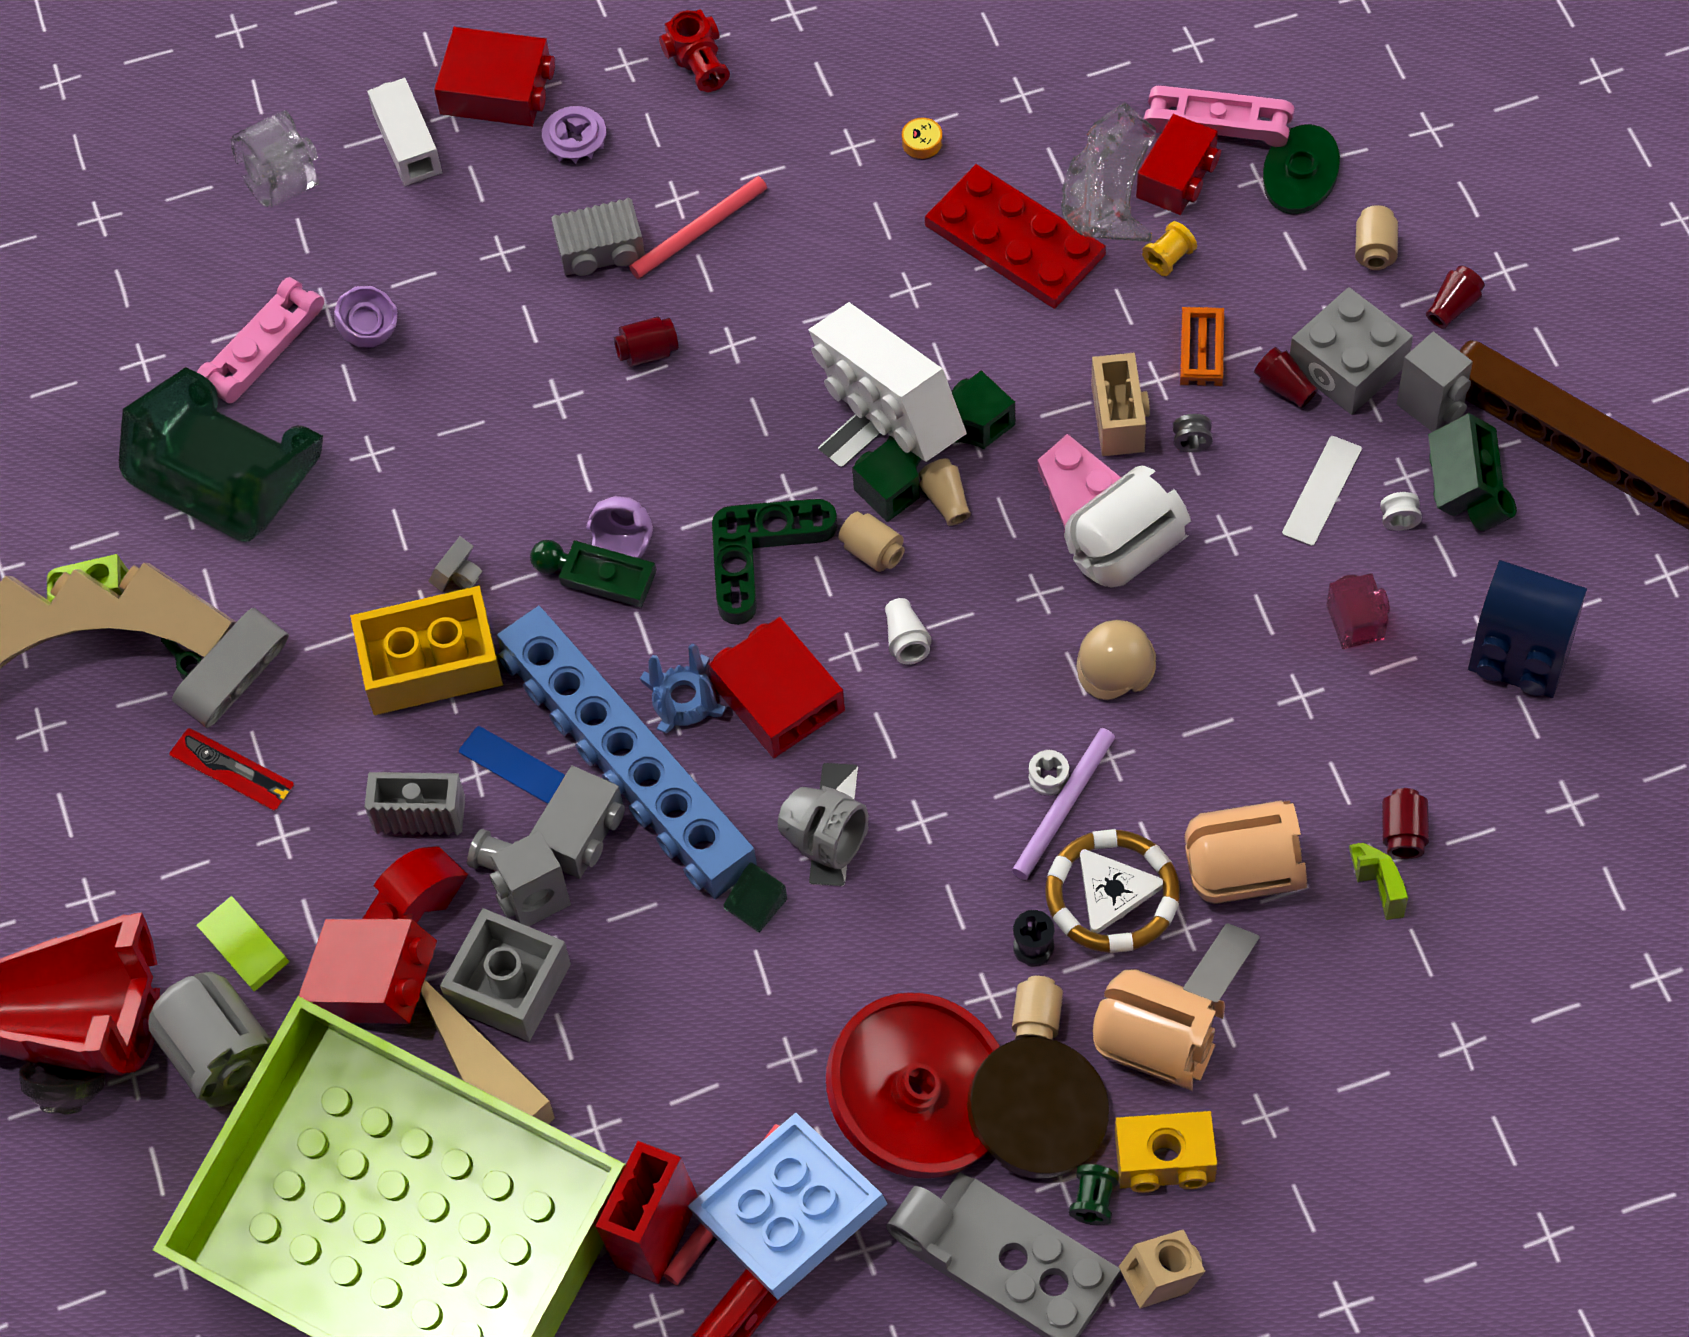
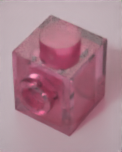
M1370 573L1362 576L1346 575L1339 578L1336 582L1330 583L1326 606L1342 649L1384 640L1388 623L1387 614L1390 612V606L1385 589L1377 588L1373 574Z

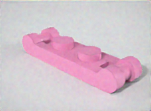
M1155 86L1150 91L1148 103L1151 107L1145 111L1142 124L1146 130L1160 133L1174 113L1217 130L1220 136L1263 140L1270 146L1282 147L1287 144L1290 132L1287 124L1292 121L1295 108L1289 101L1281 99ZM1177 107V110H1169V108ZM1260 117L1269 118L1271 121L1260 120Z
M292 277L285 278L279 285L277 294L211 362H206L200 366L195 375V382L206 390L214 389L217 391V396L226 403H234L320 313L324 305V298L314 291L306 292L302 289V284ZM293 304H296L298 308L293 313L288 311ZM228 372L234 374L233 376L225 377Z

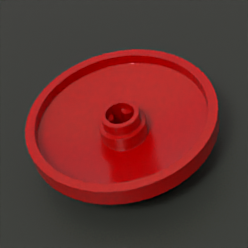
M909 992L877 999L863 1007L848 1021L831 1048L826 1067V1091L832 1114L844 1136L853 1147L883 1169L906 1177L927 1179L945 1177L960 1172L974 1164L988 1151L972 1131L968 1117L967 1100L970 1084L975 1073L984 1060L1000 1046L981 1021L963 1007L947 999L930 994Z

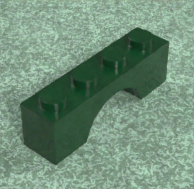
M982 370L970 379L966 378L958 382L951 391L967 433L954 443H967L985 449L1016 425L1015 401ZM889 436L887 441L873 452L868 451L861 455L852 467L854 491L886 522H889L920 498L917 467L922 459L912 451L909 453L903 451L896 440Z

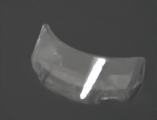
M1123 102L1092 125L1086 134L1088 136L1086 147L1080 154L1073 157L1062 188V214L1069 226L1086 237L1150 242L1152 240V233L1131 216L1130 198L1137 170L1148 147L1156 136V128L1127 103Z

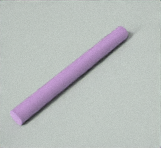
M1105 728L1099 729L1012 868L1013 874L1018 878L1027 880L1114 741L1115 736L1111 731Z

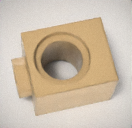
M1184 1229L1135 1244L1119 1265L1140 1309L1188 1294L1205 1272L1200 1253L1195 1246L1191 1245Z

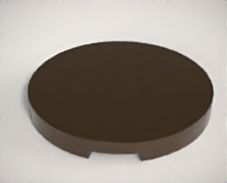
M1030 1037L1013 1040L1000 1046L981 1064L972 1079L968 1092V1117L975 1137L979 1138L984 1147L1002 1163V1167L1022 1176L1054 1178L1070 1173L1091 1157L1101 1144L1107 1130L1109 1102L1099 1074L1079 1052L1055 1040Z

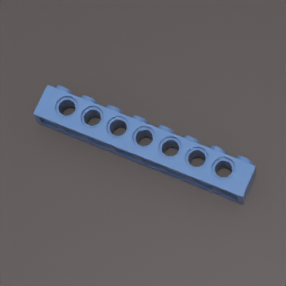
M539 605L497 634L501 650L497 657L504 669L511 676L517 673L524 680L523 687L530 699L538 706L544 703L551 711L549 717L557 730L564 736L570 733L578 742L575 746L584 761L590 766L596 763L604 772L602 778L619 786L620 793L631 803L629 809L634 818L642 827L645 828L650 825L658 834L656 840L661 849L669 858L673 859L677 856L686 866L683 868L686 877L697 890L705 888L715 900L757 869L754 847ZM540 660H551L545 665H535ZM568 689L577 690L571 695H561L563 691ZM593 719L604 720L595 726L587 725ZM620 749L631 750L624 756L613 755L614 752ZM648 779L658 781L650 787L640 786V783ZM674 810H682L685 812L682 816L678 818H670L666 816L669 812ZM701 841L713 843L706 849H696L693 847Z

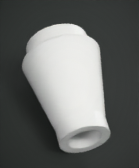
M898 598L890 601L885 607L889 652L902 664L918 663L925 659L930 652L931 636L907 599Z

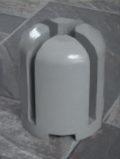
M214 972L188 976L169 986L156 1001L149 1015L148 1024L152 1037L196 1098L204 1100L210 1108L225 1106L240 1098L241 1092L239 1089L249 1082L272 1042L229 981Z

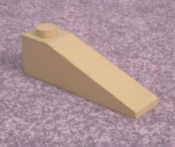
M424 980L421 989L423 1001L460 1079L547 1124L554 1120L555 1117L550 1101L444 997Z

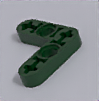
M806 499L723 507L716 512L712 520L716 600L719 615L724 621L739 625L751 620L756 613L757 600L753 548L813 544L828 541L836 533L838 525L835 507L830 502L824 499ZM799 516L800 529H795L794 517ZM813 516H822L821 526H814ZM771 517H780L787 522L785 528L777 532L766 530L763 524ZM750 520H755L756 532H751ZM728 523H736V532L728 533ZM732 557H739L746 562L744 569L736 573L724 570L722 565L727 559ZM740 586L741 607L732 608L731 587Z

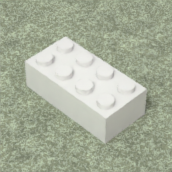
M850 302L808 329L815 345L811 349L812 354L818 364L825 370L827 379L824 380V383L831 396L837 401L842 399L849 404L852 411L859 418L865 416L872 421L874 427L882 435L888 433L906 453L912 451L927 462L967 434L943 368Z

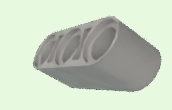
M251 608L181 682L172 696V701L206 728L211 727L285 646L289 634L256 608Z

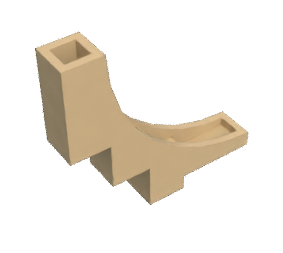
M143 563L140 568L135 565L130 568L119 585L124 590L121 596L80 569H74L71 575L64 572L59 577L50 592L55 596L52 602L15 577L4 576L2 581H0V669L16 656L47 640L78 631L105 628L146 632L175 641L205 657L234 626L236 621L150 563Z

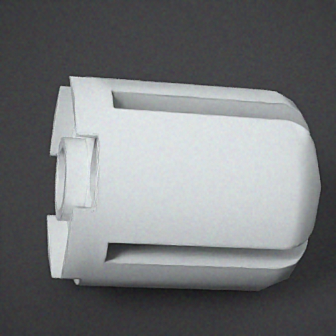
M1143 465L1133 468L1073 513L1067 521L1064 537L1068 551L1074 554L1073 560L1081 572L1096 583L1110 588L1125 585L1189 536L1185 535L1184 526L1191 522L1185 504L1175 489L1167 493L1159 483L1150 477V475L1156 472L1155 470Z

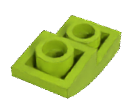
M232 896L196 925L254 992L289 963L285 955Z

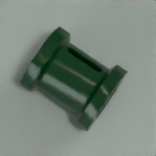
M1080 1165L1076 1173L1077 1178L1080 1180L1076 1203L1070 1205L1069 1215L1085 1224L1108 1225L1112 1219V1212L1108 1210L1112 1189L1119 1183V1174L1111 1168L1102 1165Z

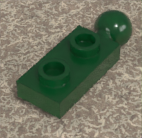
M542 540L536 543L530 553L531 564L538 572L552 574L559 569L562 570L559 580L563 586L641 608L657 571L654 562L575 540L568 554L564 553L563 548L553 540Z

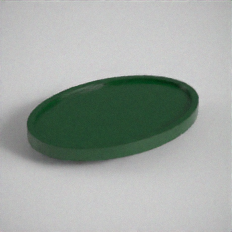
M1312 124L1299 125L1289 129L1287 144L1282 147L1271 146L1264 162V192L1269 202L1276 209L1284 213L1301 214L1316 208L1331 193L1338 177L1340 155L1337 143L1327 130Z

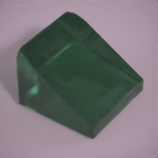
M750 862L742 872L723 907L760 933L787 901L786 887L776 878Z

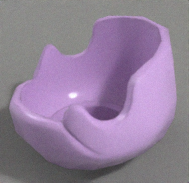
M357 286L339 297L334 311L335 326L343 339L358 348H374L383 344L393 334L396 328L398 312L396 305L392 303L385 292L373 286Z
M613 496L599 501L591 512L586 526L592 532L593 546L636 558H641L648 548L653 532L652 522L646 509L632 498Z

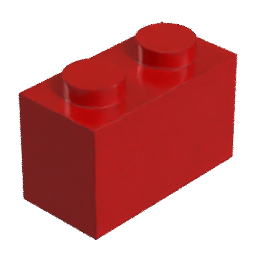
M1173 113L1137 173L1136 198L1181 215L1189 201L1194 203L1197 200L1203 186L1202 178L1207 171L1212 173L1218 164L1221 150L1217 149L1218 131Z

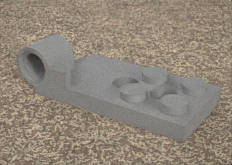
M961 1172L958 1173L941 1199L925 1188L914 1186L886 1225L888 1232L899 1243L907 1247L908 1252L1042 1337H1080L1121 1275L1120 1268L984 1183ZM1011 1249L1019 1250L1024 1253L1027 1262L1019 1270H1008L999 1261L1001 1255ZM1059 1275L1065 1279L1068 1287L1061 1295L1050 1296L1042 1291L1040 1283L1046 1276Z

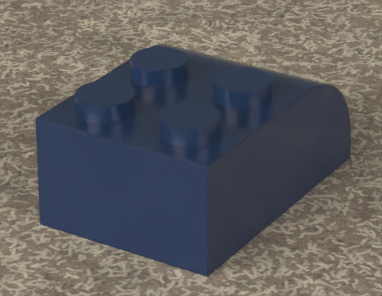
M1499 560L1479 618L1468 670L1477 673L1480 677L1489 681H1502L1520 687L1521 690L1530 695H1544L1554 698L1571 651L1587 588Z

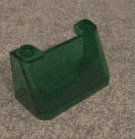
M185 367L123 408L118 460L119 469L127 482L134 487L243 542L251 541L268 527L319 460L322 451L323 435L307 427L296 425L283 434L281 443L217 412L218 396L213 383L203 375Z

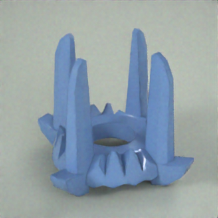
M695 644L689 646V666L683 667L678 665L675 669L669 668L666 673L662 672L658 656H651L648 661L649 673L644 671L640 680L653 691L652 704L655 712L662 719L657 730L667 734L675 725L688 726L700 722L707 716L721 717L727 707L717 704L715 687L710 678L705 674L709 664V657L700 655L698 646ZM680 685H689L696 691L695 697L687 703L675 702L671 697V693Z

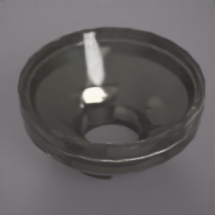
M28 1062L19 1070L21 1091L31 1101L39 1105L40 1109L45 1113H61L66 1115L82 1111V1106L94 1099L105 1086L106 1073L77 1070L43 1062Z

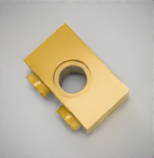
M1211 1111L1116 1118L1115 1144L1120 1189L1131 1188L1134 1192L1146 1193L1155 1191L1160 1186L1179 1185L1183 1189H1198L1206 1186L1208 1182H1215L1217 1159ZM1161 1148H1169L1175 1151L1178 1156L1173 1160L1163 1161L1157 1158L1154 1152Z

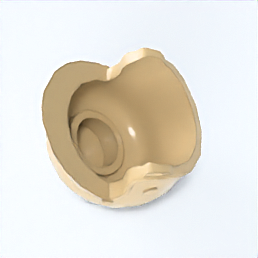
M1112 620L1097 625L1087 633L1081 643L1076 664L1078 679L1085 691L1097 699H1115L1130 689L1133 692L1142 691L1149 685L1156 670V653L1151 641L1140 627L1129 621Z

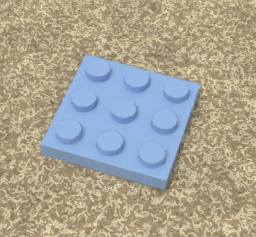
M794 1113L690 1203L688 1207L699 1222L779 1300L885 1207L887 1202L877 1188L797 1113Z

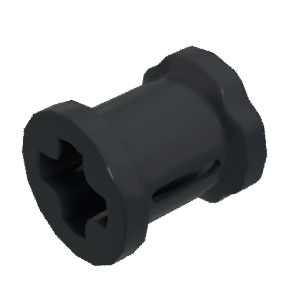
M1028 910L1020 914L1015 919L1013 925V935L1015 938L1013 942L1014 954L1017 960L1031 967L1047 963L1054 952V923L1046 913L1038 910ZM1028 922H1032V927H1028ZM1031 936H1035L1037 941H1033ZM1036 950H1040L1039 955H1036Z

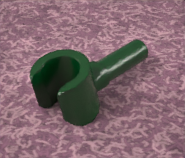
M161 637V642L174 656L176 668L182 680H184L188 676L185 668L190 664H199L202 660L196 652L182 650L175 641Z

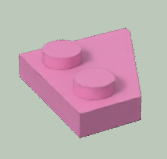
M1068 434L1038 459V471L1044 485L1048 487L1051 503L1055 512H1058L1064 528L1073 513L1121 478Z

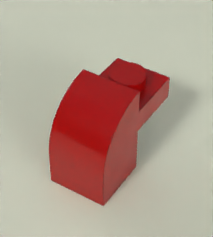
M439 846L423 847L410 851L391 864L377 879L373 886L379 893L362 919H412L418 923L424 912L446 910L468 874Z

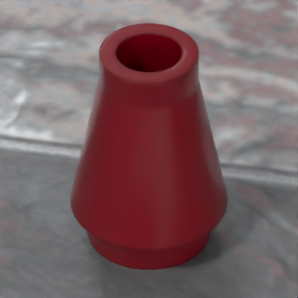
M1458 266L1455 271L1450 270L1431 307L1426 312V317L1437 327L1446 329L1455 318L1482 298L1481 291L1485 287L1484 281L1476 272L1466 266Z
M1274 347L1262 358L1254 370V373L1260 378V384L1295 402L1301 408L1308 404L1318 391V388L1310 382L1287 350L1282 352L1277 347Z

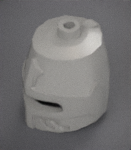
M822 786V789L800 787L783 802L778 816V829L781 835L798 848L805 857L828 867L842 869L853 859L867 835L869 815L866 805L855 801L843 792L826 786Z

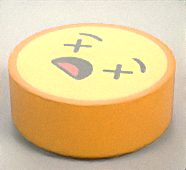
M916 118L909 121L902 129V147L909 156L917 159H926L936 155L942 147V130L939 124L929 118Z

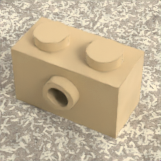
M1135 353L1092 357L1091 386L1102 456L1145 452V417L1150 416L1148 392H1141Z

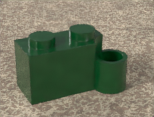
M1468 413L1428 434L1430 446L1429 461L1432 466L1435 488L1433 496L1438 509L1453 517L1467 510L1471 522L1477 529L1483 532L1515 517L1517 513L1515 500L1511 493L1504 488L1497 430L1495 427Z

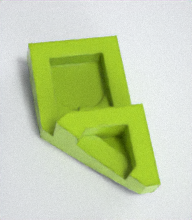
M1365 843L1349 845L1357 882L1376 879L1385 919L1403 918L1408 895L1392 858Z

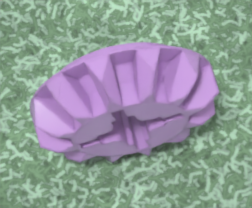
M582 106L565 107L554 112L545 121L542 128V140L547 153L555 154L559 162L569 158L575 164L581 157L587 156L592 159L594 151L603 149L604 139L607 136L605 122L602 117L594 110ZM567 128L576 135L581 134L582 141H576L574 138L568 139Z

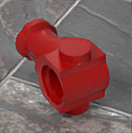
M701 9L697 11L687 10L674 15L671 21L665 23L666 34L659 36V42L665 56L668 59L673 57L678 66L692 70L696 76V86L700 91L709 93L720 89L728 81L730 72L727 66L721 64L716 57L718 47L714 40L719 39L720 35L712 16L705 17Z

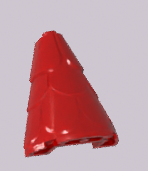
M142 912L121 915L61 938L55 937L0 959V1055L31 1063L43 1062L77 1070L116 1075L136 1072L144 1065L155 1041L149 1031L148 1022L153 1006L160 997V988L151 987L153 975L149 966L157 965V958L150 930Z

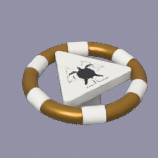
M1115 829L1093 831L1068 844L1055 857L1047 875L1045 888L1050 914L1064 934L1086 948L1107 953L1133 951L1154 941L1171 924L1180 900V885L1172 861L1162 849L1141 835ZM1114 847L1133 850L1144 856L1160 875V878L1091 852V850ZM1079 857L1090 930L1081 926L1066 908L1063 900V883L1072 863ZM1163 888L1161 902L1153 919L1147 925L1132 933L1098 934Z

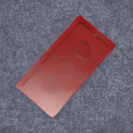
M977 164L925 215V226L1053 309L1071 293L1106 255V245Z

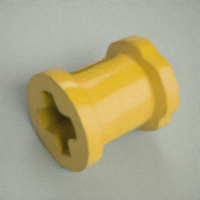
M1176 221L1170 222L1166 226V233L1154 244L1148 243L1142 248V256L1145 262L1161 276H1168L1173 271V265L1182 256L1192 254L1197 249V241L1194 235L1183 224Z

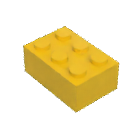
M480 585L350 615L365 691L374 715L503 685Z

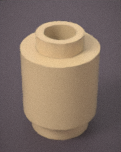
M1370 206L1361 212V216L1356 222L1355 257L1358 263L1368 269L1382 270L1397 260L1398 221L1391 209L1385 206Z
M857 511L851 514L842 525L838 536L839 540L844 543L845 550L877 572L884 571L886 568H894L900 562L905 550L902 547L903 536L869 513L863 515Z
M1031 976L1027 981L1017 985L1012 1030L1016 1033L1015 1040L1030 1037L1053 1040L1058 1035L1063 990L1055 985L1053 979L1045 976Z

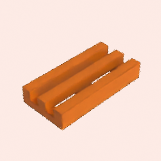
M1182 307L1180 385H1189V381H1197V386H1206V381H1214V386H1223L1224 308ZM1190 318H1198L1197 369H1189ZM1207 318H1215L1214 370L1206 369Z

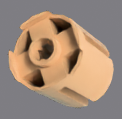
M1275 801L1200 813L1191 819L1185 832V848L1191 882L1196 893L1204 901L1218 904L1307 888L1306 865L1301 863L1302 856L1298 836L1301 833L1294 804L1290 803V801Z
M1137 969L1122 971L1108 984L1104 992V996L1107 999L1100 1001L1093 1024V1040L1096 1049L1108 1060L1193 1091V1078L1201 1080L1213 1053L1215 1044L1212 1041L1215 1028L1211 1026L1214 1016L1223 1019L1225 1011L1224 1001L1213 1002L1183 990V986Z

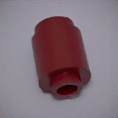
M657 316L620 326L619 336L614 337V345L619 360H627L630 367L667 358L670 356V352L679 349L677 334L670 318L661 320Z
M1396 789L1382 801L1383 844L1387 847V854L1398 859L1418 858L1424 854V847L1429 843L1428 799L1419 795V792L1415 789Z

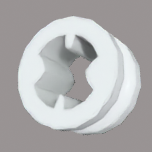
M1397 492L1386 496L1380 504L1381 511L1384 514L1382 521L1385 528L1402 531L1417 526L1422 520L1421 511L1418 509L1420 506L1418 496L1409 492Z
M1054 750L1038 752L1029 763V782L1031 787L1041 795L1052 796L1061 792L1069 779L1067 759L1061 753ZM1053 767L1057 768L1056 778L1051 775L1046 776L1044 779L1041 778V768L1047 771Z

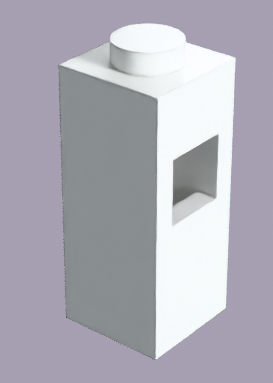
M406 78L384 83L379 87L368 90L374 118L404 187L442 174L437 148Z

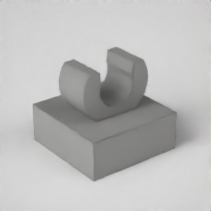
M459 536L434 568L429 583L442 592L451 580L461 589L473 587L482 573V570L477 565L467 560L474 546Z

